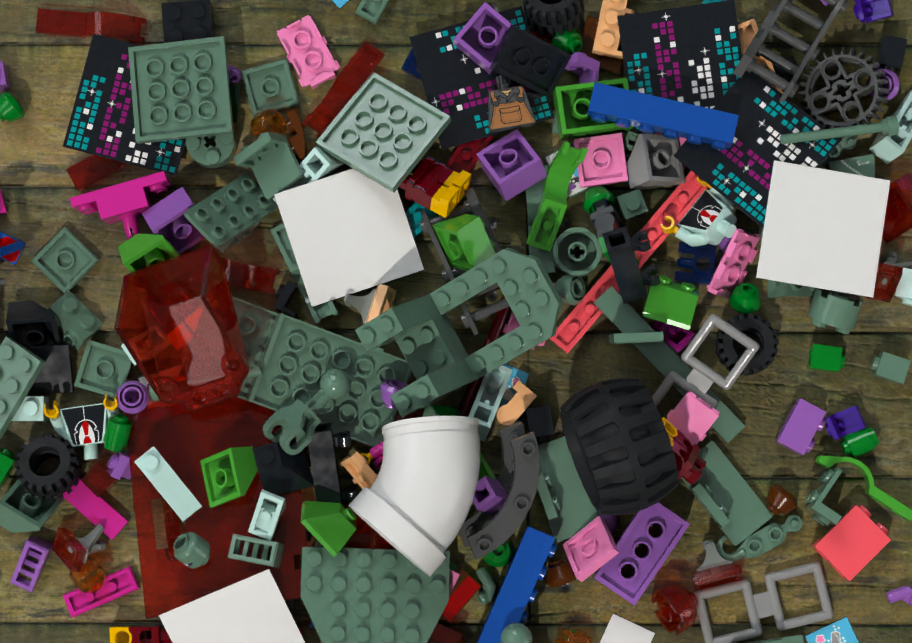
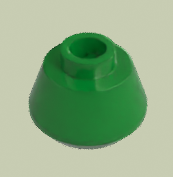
M574 27L571 32L563 30V35H559L557 32L552 36L551 45L571 55L579 52L582 48V37Z
M9 91L1 92V121L4 122L7 119L9 122L24 118L25 111Z
M605 186L589 187L584 196V210L589 214L594 213L592 204L605 198L609 206H614L616 202L615 196Z
M750 283L739 284L729 296L730 306L741 314L754 313L760 309L762 304L757 287Z
M510 538L507 539L498 548L483 556V559L493 567L507 565L514 556L513 542Z

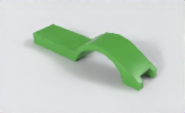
M563 142L548 169L543 187V197L526 241L528 245L551 252L567 208L569 183L578 165L584 162L588 151L587 148L581 147L579 150L571 147L569 142Z
M817 456L814 460L824 468H830L835 463L840 462L852 464L864 476L866 484L864 494L906 521L912 520V510L875 487L870 469L861 461L852 457Z

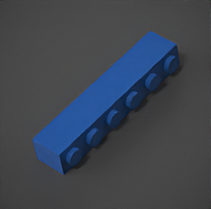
M596 82L594 83L587 116H591V119L596 122L605 123L608 120L616 122L615 125L622 128L634 126L644 133L653 134L656 131L663 133V136L666 138L677 139L682 137L686 138L687 142L701 145L704 142L711 144L712 148L718 150H725L733 144L739 115Z

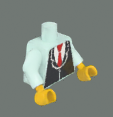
M696 177L700 185L708 186L710 190L705 189L678 223L679 227L675 226L674 219L671 216H665V220L671 223V226L665 227L662 224L660 226L665 234L674 233L676 238L692 247L707 244L716 246L724 237L732 238L737 230L734 225L737 222V218L733 214L734 204L705 181H701Z
M106 394L103 403L60 409V412L58 402L53 401L55 409L50 410L44 404V414L50 418L57 434L62 436L65 441L67 440L72 447L83 446L84 460L98 459L97 444L105 443L103 439L108 418L119 414L117 395H115V401H110L108 394Z

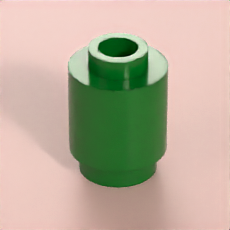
M115 414L114 417L108 418L103 439L106 449L114 452H123L124 447L128 444L132 428V422L128 420L129 417Z
M869 427L843 436L844 442L841 443L845 455L856 458L874 450L875 446L879 445V440L873 428Z

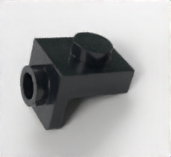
M287 281L286 285L281 284L275 294V297L278 299L274 307L278 309L277 313L297 319L299 315L287 309L298 288L289 281Z

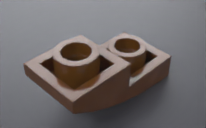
M292 109L286 113L289 119L285 122L292 134L297 133V135L289 138L292 144L290 147L296 159L300 158L302 162L307 157L306 137L299 116L295 109Z

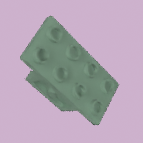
M243 174L188 209L184 216L216 249L224 253L252 234L260 221L275 211L278 206L272 199H266L261 188L247 174Z
M565 436L538 446L540 473L537 491L556 542L571 538L598 517L597 511L592 505L575 468Z
M710 441L698 453L706 461V465L701 470V477L693 485L683 477L681 479L732 544L737 546L770 520L772 514L715 442Z

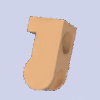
M519 380L512 387L517 393L506 405H502L497 410L496 417L502 425L508 426L513 424L537 397Z

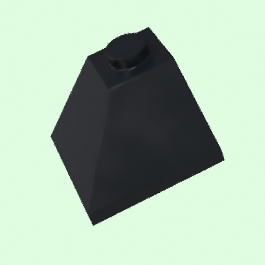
M33 300L8 303L6 324L11 338L22 346L62 344L54 313Z
M296 439L291 440L289 446L294 445ZM279 441L252 448L264 490L279 496L314 486L305 448L296 455L286 453L281 448Z

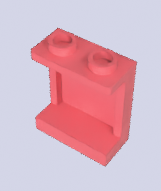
M852 505L837 525H834L821 539H817L811 545L846 581H851L891 541L887 536L889 531L881 523L875 524L870 519L872 514L863 505L860 507Z

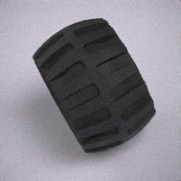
M618 378L593 384L573 395L560 407L562 428L575 468L598 514L624 515L641 511L665 498L679 485V472L668 433L652 396L639 379Z

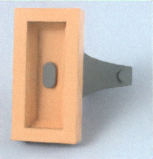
M379 284L376 289H373L371 293L365 296L346 294L344 303L346 306L356 308L362 316L363 324H366L392 308L397 290Z

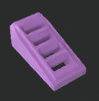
M36 536L28 538L10 583L33 592L54 545ZM30 555L36 559H39V562H36L28 558V556ZM24 565L34 568L35 572L25 568ZM22 573L26 576H29L32 578V580L29 581L27 579H24L20 577V574Z

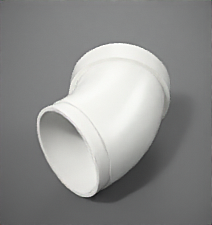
M427 416L399 420L384 425L382 427V435L384 437L383 459L379 474L371 488L364 487L348 505L369 526L429 577L447 558L443 553L461 529L472 505L478 484L480 469L479 421L471 417Z

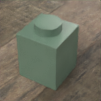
M640 188L616 198V204L624 223L646 215L648 212Z
M880 352L878 356L875 355L871 362L872 376L898 385L904 384L911 360L890 353Z

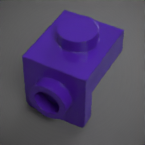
M855 0L854 13L856 18L862 23L868 24L894 16L891 0Z
M858 405L825 418L827 422L825 423L826 430L830 436H833L834 440L867 427Z

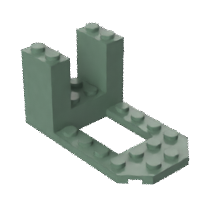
M506 248L432 293L392 307L355 331L366 352L396 340L417 379L415 382L391 395L401 417H405L448 397L556 335L558 326L556 322L558 313L561 312L563 301L538 257L527 256L518 253L517 250ZM497 283L520 326L468 356L446 313Z

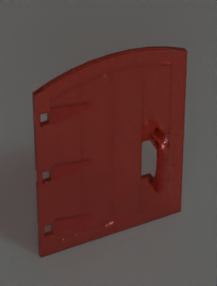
M176 376L162 382L170 384L190 379ZM205 386L170 393L169 396L160 401H153L150 396L149 403L143 411L136 414L124 412L125 416L129 417L128 420L132 422L128 440V452L146 618L159 617L163 613L267 569L270 570L284 600L300 598L301 569L295 570L294 556L302 554V547H308L305 526L301 523V490L295 491V494L279 495L286 499V508L280 516L274 537L271 540L284 544L279 568L228 558L233 534L264 539L248 532L262 489L264 490L259 472L257 471L244 496L210 508L200 460L232 447L253 446L255 448L274 443L265 437L263 425L276 411ZM276 425L272 433H276L281 425ZM153 446L202 505V508L185 521L187 533L195 532L210 544V558L205 565H201L198 568L191 569L175 558L173 545L175 540L181 535L179 516L134 462ZM160 498L163 503L167 548L157 549L152 499ZM241 541L238 555H242L245 541ZM251 543L248 557L252 555L254 543ZM261 545L258 559L262 558L264 545Z

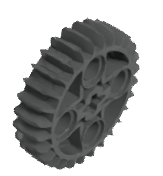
M842 47L841 54L832 49L831 57L823 52L824 60L821 61L816 57L815 62L817 66L814 67L809 64L808 68L812 72L810 74L803 73L807 82H799L805 90L799 91L798 94L805 97V99L799 101L802 106H807L803 111L807 114L811 113L810 116L826 129L871 124L870 120L872 118L880 120L876 114L877 111L885 112V109L880 104L888 103V100L882 97V94L889 93L887 88H882V86L888 84V80L880 79L885 75V72L883 70L876 71L880 64L875 62L871 65L873 57L869 55L864 59V51H860L856 56L854 48H851L849 54H847V50ZM842 63H854L861 66L862 69L848 75ZM832 66H838L839 72L833 77L828 76V70ZM822 74L827 86L814 92L815 83ZM864 76H871V82L868 86H860V80ZM842 88L847 90L845 97L840 95ZM874 92L872 103L866 111L860 98ZM826 98L827 105L823 109H817L816 104L818 100ZM858 108L860 111L859 116L855 119H849L848 114L850 110ZM839 110L845 122L831 121L824 116Z

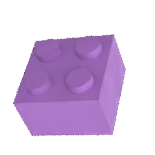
M484 2L456 35L453 44L490 75L493 70L489 68L511 23Z
M518 129L476 154L484 173L505 201L547 177L541 159Z
M183 187L142 213L152 232L157 235H163L179 254H182L205 238L184 216V213L195 204Z

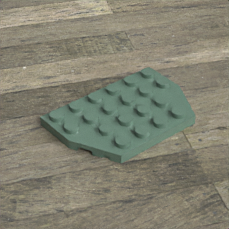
M302 547L300 598L305 605L321 643H427L449 601L450 551L443 553L447 558L429 577L395 549L342 548L333 557L325 547Z

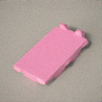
M307 15L301 18V21L298 20L286 26V29L278 30L277 35L288 54L286 57L289 63L293 64L300 77L299 82L301 86L307 87L311 85L312 89H315L321 83L336 78L334 72L339 70L340 65L337 60L334 61L326 46L328 43L325 37L321 36L311 16Z
M742 229L735 231L710 284L707 285V291L716 296L729 299L730 293L737 287V284L743 283L748 273L745 268L748 262L752 264L758 252V249L755 247L760 239L759 234L745 233Z
M690 391L686 393L673 410L669 411L666 419L687 437L693 446L694 444L697 445L699 441H703L707 436L705 433L719 417L720 412L715 408H710L711 405L700 397L697 398V395Z

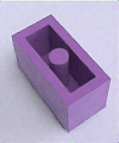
M801 398L797 399L775 442L798 455H804L805 452L809 453L815 444V440L812 439L816 431L820 432L826 423L824 418L826 411Z

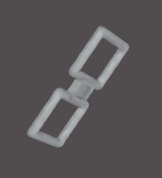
M711 314L681 355V359L693 367V369L686 378H683L674 371L668 373L652 396L656 407L673 383H675L685 391L693 392L697 395V398L703 399L711 405L710 408L716 409L718 406L717 400L706 392L713 382L725 390L730 389L758 351L759 344L716 314ZM714 326L747 347L726 378L693 356Z
M812 562L767 573L764 576L767 591L753 594L748 579L695 591L693 597L705 643H734L759 637L762 635L760 618L774 615L776 627L780 631L831 619L834 614L821 564L819 562ZM813 573L823 611L785 620L775 582ZM742 590L751 628L713 637L704 599Z

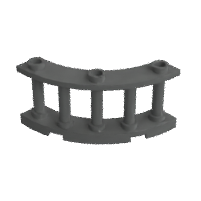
M782 0L780 4L775 2L733 74L741 78L745 71L749 73L752 71L784 90L779 100L780 102L784 103L787 96L792 98L800 86L796 82L809 59L814 61L821 49L817 45L837 12L842 14L849 1L823 0L834 7L826 22L792 3L793 0ZM781 11L784 13L789 12L819 30L812 45L807 44L778 26L779 24L775 21ZM767 34L771 37L775 35L806 54L799 67L766 48V44L762 42ZM762 56L792 74V79L788 82L756 63L757 60L753 57Z
M473 187L464 191L468 200L464 201L463 205L454 208L447 218L439 215L429 220L425 210L420 211L423 218L422 221H419L424 234L429 233L445 267L441 272L446 283L467 271L456 268L451 269L433 231L432 225L467 213L470 215L474 213L475 216H479L484 221L486 233L495 245V253L501 251ZM494 284L473 298L498 288V284ZM503 298L470 313L466 302L461 304L464 313L460 316L465 328L471 327L473 334L476 335L479 333L474 323L475 321L509 307V304Z
M521 421L498 429L501 439L503 464L501 474L497 480L500 481L508 495L504 505L493 514L479 510L474 511L466 517L459 530L463 545L471 547L476 560L489 554L509 539L525 519L536 494L540 473L538 444L535 433L530 432L526 434Z

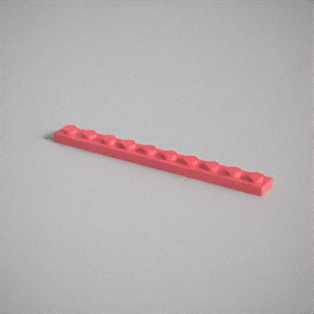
M693 171L685 177V183L679 184L640 230H645L648 239L641 242L649 240L651 249L645 252L634 251L640 262L638 265L639 269L669 235L665 234L660 224L665 227L671 226V223L665 220V216H671L676 226L705 189L709 188L708 186L700 185L696 177L701 181L704 180ZM612 265L557 328L556 335L549 338L566 354L571 351L602 314L593 302L610 286L620 293Z

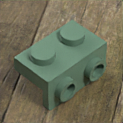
M70 291L48 308L56 316L59 333L64 337L66 343H70V346H74L77 350H80L84 343L103 326V323Z

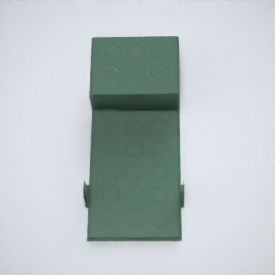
M211 288L179 376L195 379L261 366L263 368L261 376L210 385L209 387L277 411L280 408L290 406L297 399L306 404L321 389L320 380L326 371L333 368L342 369L350 376V392L342 399H330L316 413L317 417L321 420L319 424L332 423L333 434L350 431L351 439L374 447L384 441L382 427L394 421L398 410L390 409L384 405L385 403L381 400L380 385L387 379H396L408 383L412 370L406 360L385 353L382 348L378 347L366 352L362 342L353 341ZM221 335V345L217 347L211 346L208 341L210 336ZM207 345L212 349H219L225 345L224 356L216 359L213 354L209 353Z

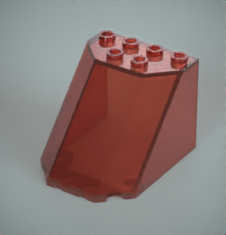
M210 244L124 275L114 329L159 400L168 404L175 402L184 405V409L196 411L202 407L223 402L225 399L237 397L241 391L244 379L249 373L250 366L224 264L214 246Z

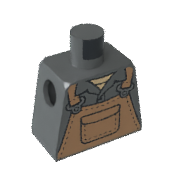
M503 75L497 76L498 90L489 91L488 133L534 126L536 123L523 86L512 87L511 79Z

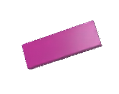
M76 477L79 483L77 486L72 485L71 489L73 491L68 494L67 491L63 493L64 498L95 526L100 523L104 528L103 533L113 540L129 521L82 479Z
M129 566L106 576L105 579L101 578L81 587L82 590L84 588L86 590L92 589L90 592H82L78 588L62 596L73 618L140 589L132 567Z

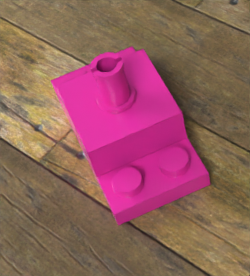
M162 171L71 197L70 202L72 208L79 213L83 212L84 215L99 211L101 220L108 225L122 221L126 239L128 240L133 237V233L134 235L140 233L136 217L141 216L144 211L153 206L150 193L153 192L154 195L168 192L167 188L173 186L170 177Z

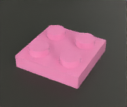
M622 133L574 139L575 148L580 150L581 147H585L588 149L584 162L580 163L577 167L580 188L628 182Z
M600 515L563 544L575 577L581 582L619 553L608 525Z

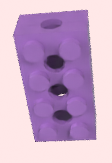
M658 502L636 512L615 542L619 553L599 568L592 577L635 606L690 524ZM653 523H657L661 528V532L657 537L650 536L648 532L650 525ZM643 543L647 547V553L643 557H637L635 547ZM631 564L633 574L627 578L621 575L622 566Z

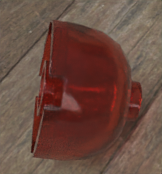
M667 585L652 594V604L656 602L659 609L655 611V614L669 633L675 631V635H679L690 628L696 621L698 600L694 593L689 592L680 585Z

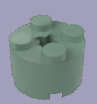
M234 133L186 138V147L191 157L200 166L214 169L226 166L232 161L237 151V141ZM209 139L214 140L217 144L215 147L209 146L207 141Z
M582 227L569 228L561 233L556 239L552 250L555 267L560 273L581 278L591 274L596 269L602 256V249L598 238L591 231ZM575 247H578L579 251L583 252L579 259H576L575 255L570 253L573 252Z
M816 288L808 316L813 319L812 324L825 328L826 325L836 327L835 330L837 332L849 334L850 330L855 329L863 299L857 297V300H854L849 293Z

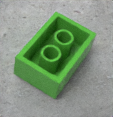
M627 78L596 82L629 90ZM595 82L558 86L553 91L559 140L631 131L634 126L622 128L616 126V122L608 120L605 123L596 122L591 119V116H587Z

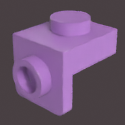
M575 52L571 55L565 69L579 75V84L598 82L600 62L588 57L583 52Z
M124 450L123 452L112 454L107 464L110 476L120 480L121 476L131 479L137 467L134 461L139 457Z

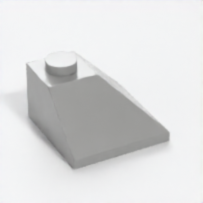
M656 134L638 135L626 165L630 189L640 188L649 190L685 183L682 163L673 156L679 149L678 138L670 139Z

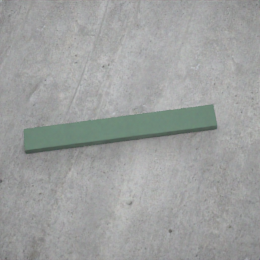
M612 286L593 302L621 333L655 332L628 303H623L621 295ZM664 340L655 343H632L664 378L671 371L686 378L691 371L687 364ZM673 383L672 386L684 397L687 391ZM708 389L706 393L717 400L718 406L716 410L720 412L719 417L711 427L729 443L745 425Z

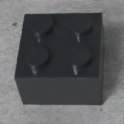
M210 0L161 3L164 43L215 37L213 6Z

